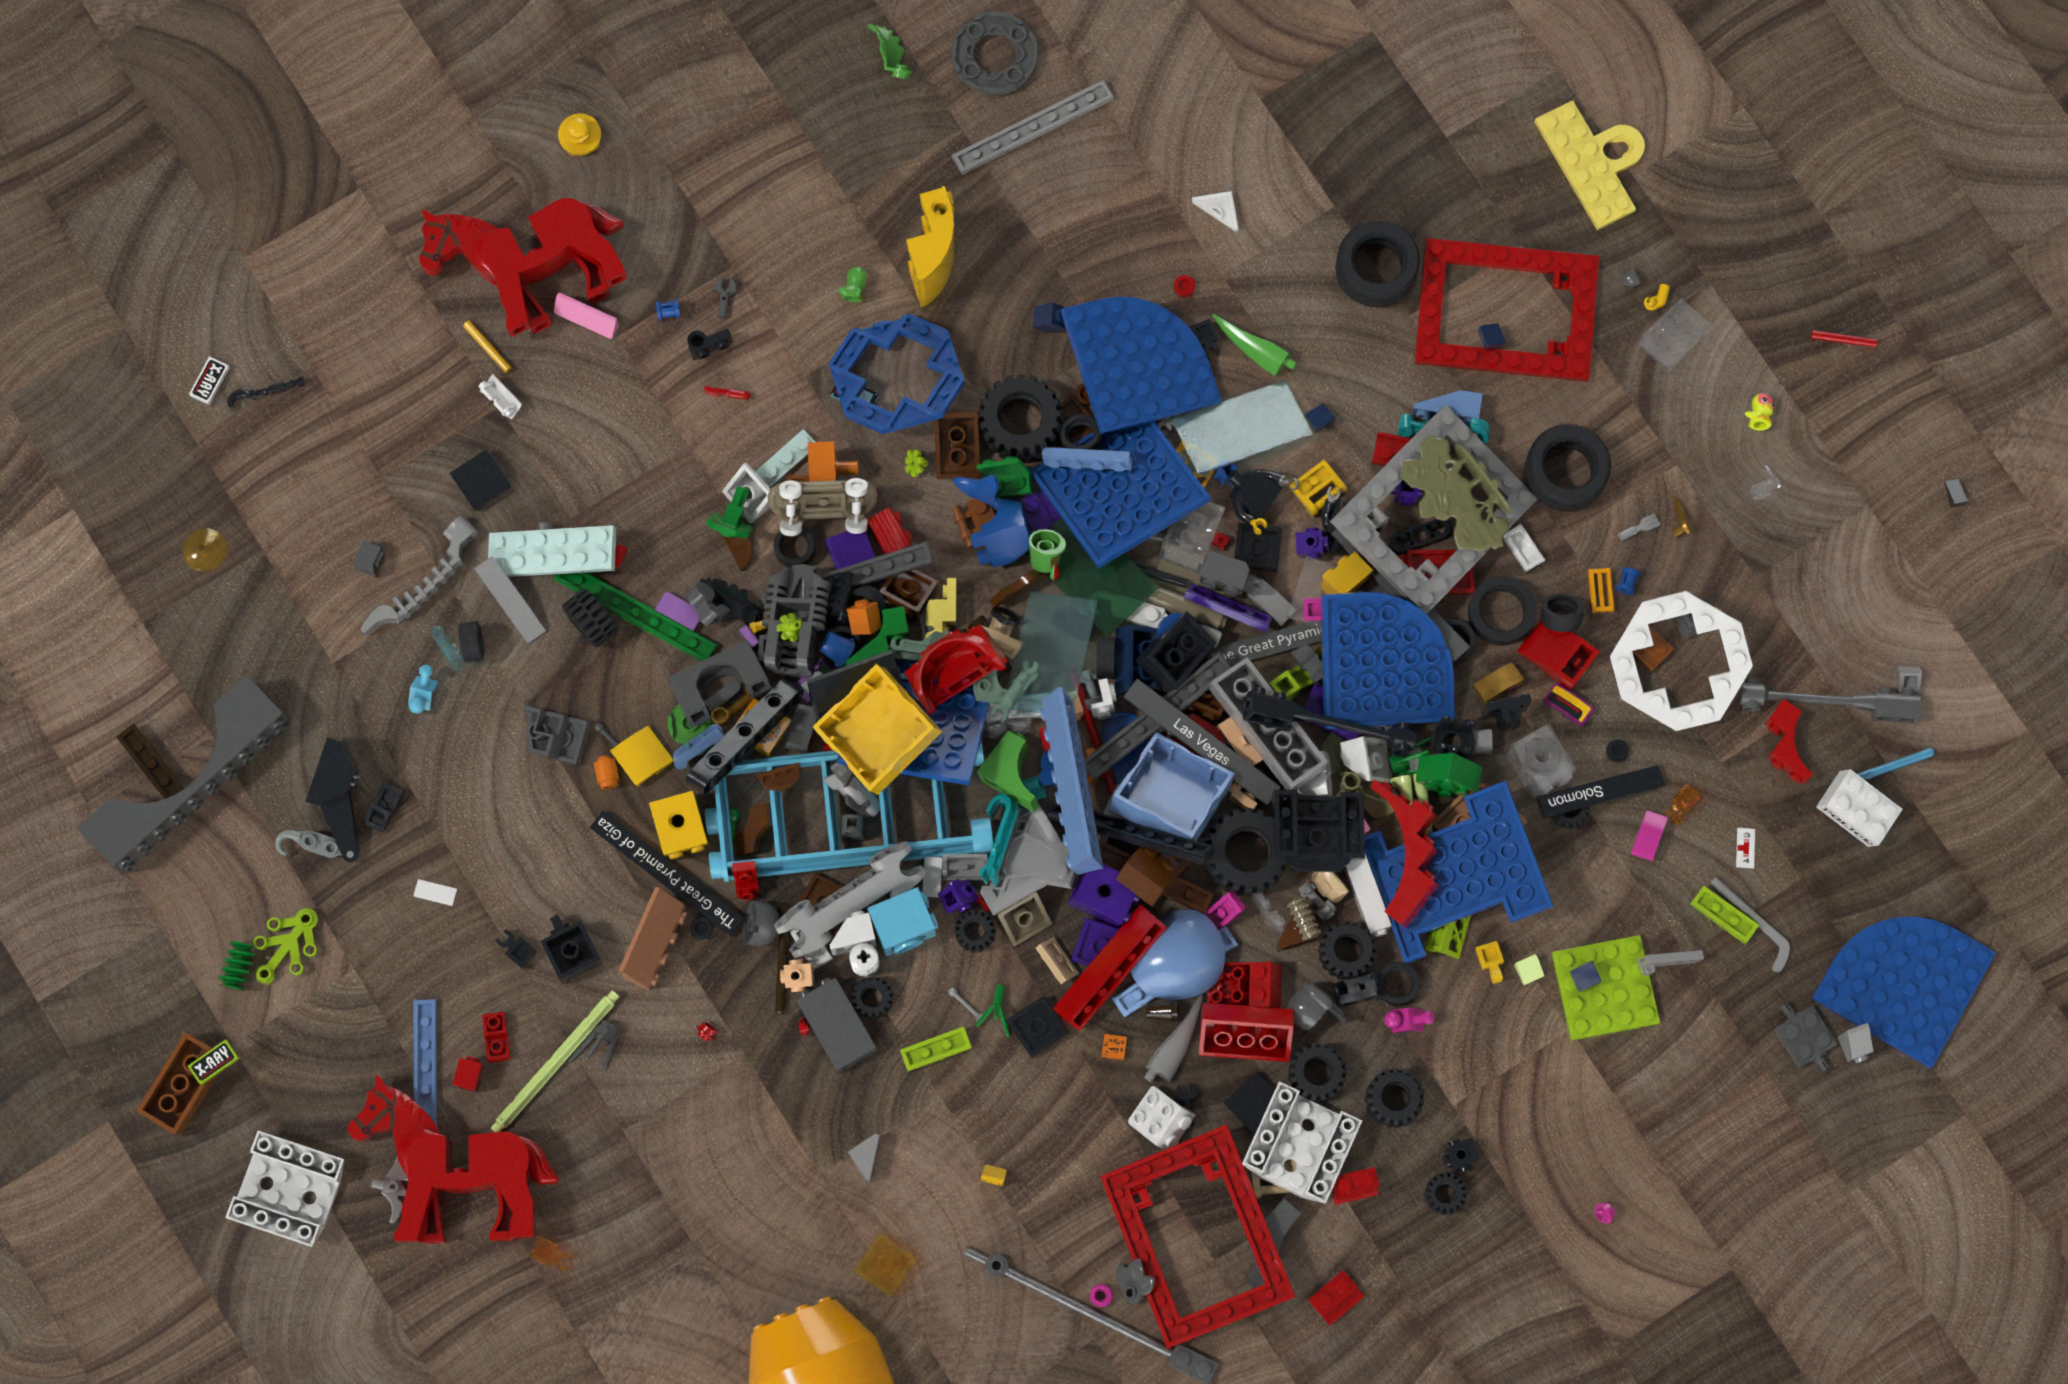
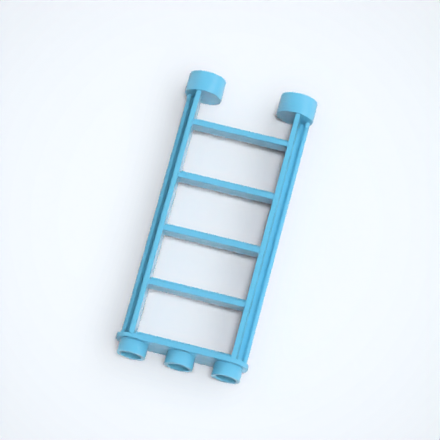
M982 740L975 766H981L984 763ZM836 751L741 760L727 776L766 772L798 762L800 763V768L822 767L830 851L788 856L782 792L769 790L776 857L734 861L726 777H724L712 789L715 790L716 807L705 808L707 835L719 834L721 849L718 852H709L711 878H724V882L734 880L732 863L755 861L757 877L870 865L869 860L873 855L884 848L896 845L889 785L879 794L884 845L842 850L836 790H832L824 781V777L834 773L830 767L837 762L838 753ZM931 779L938 839L908 842L912 850L901 861L920 860L925 857H942V854L991 853L993 838L990 818L970 820L972 836L949 838L943 781Z

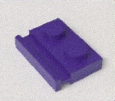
M1041 489L1019 501L1022 503L1028 525L1033 532L1043 529L1056 532L1061 527L1066 526Z

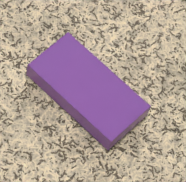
M667 591L655 608L657 612L692 631H695L700 623L699 615L694 612L696 607Z

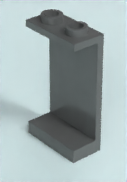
M829 977L818 984L819 987L815 990L807 989L798 995L799 999L796 1002L826 1051L835 1070L839 1073L876 1052L877 1048L837 979L831 980Z

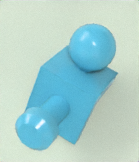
M423 665L419 668L421 676H416L410 686L408 706L410 711L416 714L423 712L424 709L430 711L432 694L438 685V681L429 679L433 672L432 667L429 665Z

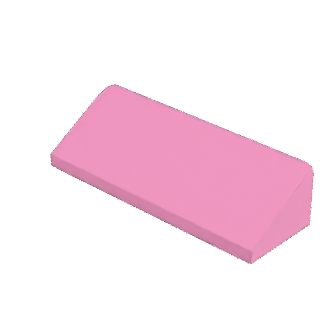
M557 294L554 307L556 315L609 339L614 337L619 327L617 318L567 295Z

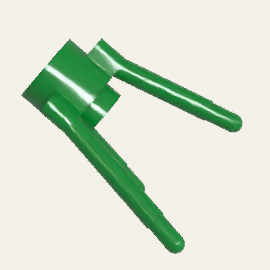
M1431 736L1417 742L1414 749L1430 742ZM1426 750L1406 757L1390 756L1389 761L1393 774L1399 773V776L1417 774V770H1406V768L1410 767L1409 761L1428 755L1429 751Z

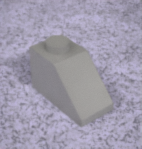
M1868 1023L1847 1030L1837 1037L1848 1062L1855 1060L1856 1064L1869 1059L1868 1055L1873 1052Z

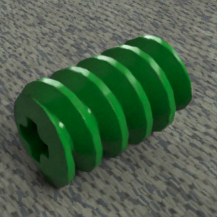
M230 941L229 944L234 949H228L226 953L232 958L224 959V963L228 966L221 967V971L226 975L218 976V979L223 983L219 985L237 991H244L245 989L240 986V983L248 981L242 975L250 974V971L245 966L253 965V962L248 957H256V954L251 951V948L255 947L238 941Z

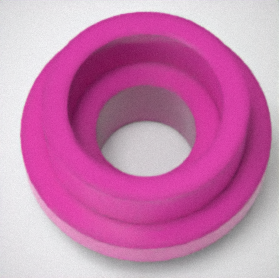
M1607 1202L1595 1205L1594 1213L1596 1218L1601 1223L1610 1224L1616 1216L1613 1207Z
M1099 1284L1092 1288L1090 1300L1096 1307H1106L1112 1301L1113 1293L1108 1286ZM1099 1292L1105 1293L1106 1298L1104 1300L1097 1298Z

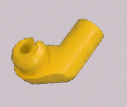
M1660 284L1656 296L1645 298V308L1654 311L1665 306L1670 286Z

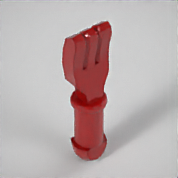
M704 386L705 394L714 397L727 395L728 399L748 400L751 397L748 391Z

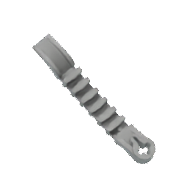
M463 516L457 517L443 533L451 542L450 547L447 549V555L450 558L447 560L442 558L439 561V564L444 569L440 571L437 567H434L431 573L435 578L431 580L426 576L423 579V582L426 584L424 589L417 584L414 587L418 594L415 598L408 591L404 593L403 597L408 601L406 606L398 596H395L392 602L399 609L397 613L388 605L377 607L361 627V631L366 638L384 624H399L405 618H410L411 614L415 610L418 611L424 602L429 601V597L433 593L436 594L438 588L442 584H446L447 579L455 574V570L463 565L461 560L462 549L478 533Z

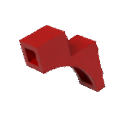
M1783 699L1765 723L1768 726L1767 729L1772 734L1783 737L1768 756V759L1771 760V765L1776 769H1783L1787 772L1791 780L1804 785L1813 773L1808 770L1799 758L1794 742L1795 726L1802 711Z

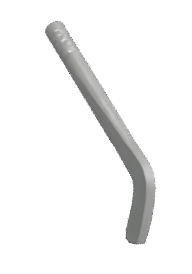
M1715 877L1710 884L1743 914L1756 922L1759 928L1778 945L1779 951L1772 966V971L1780 972L1789 956V942Z

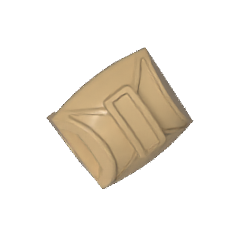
M1314 872L1312 874V882L1317 886V890L1323 897H1327L1333 903L1338 904L1349 892L1333 872Z

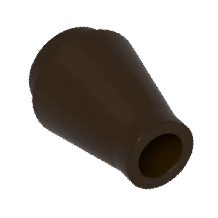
M1171 999L1153 1005H1146V1018L1169 1022L1178 1020V1001L1173 1002Z

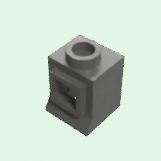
M363 540L353 562L356 570L377 578L376 570L380 569L385 558L382 550L383 545L373 540L370 543Z

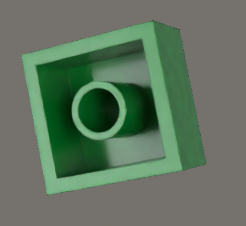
M1455 753L1420 756L1415 782L1423 785L1426 790L1438 792V795L1441 797L1450 798L1456 794L1468 796L1469 793L1479 791L1482 766Z

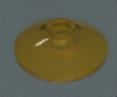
M208 528L198 529L186 538L182 549L183 557L191 568L201 572L211 571L219 567L225 560L227 544L223 536L217 531ZM207 545V549L200 551V546Z

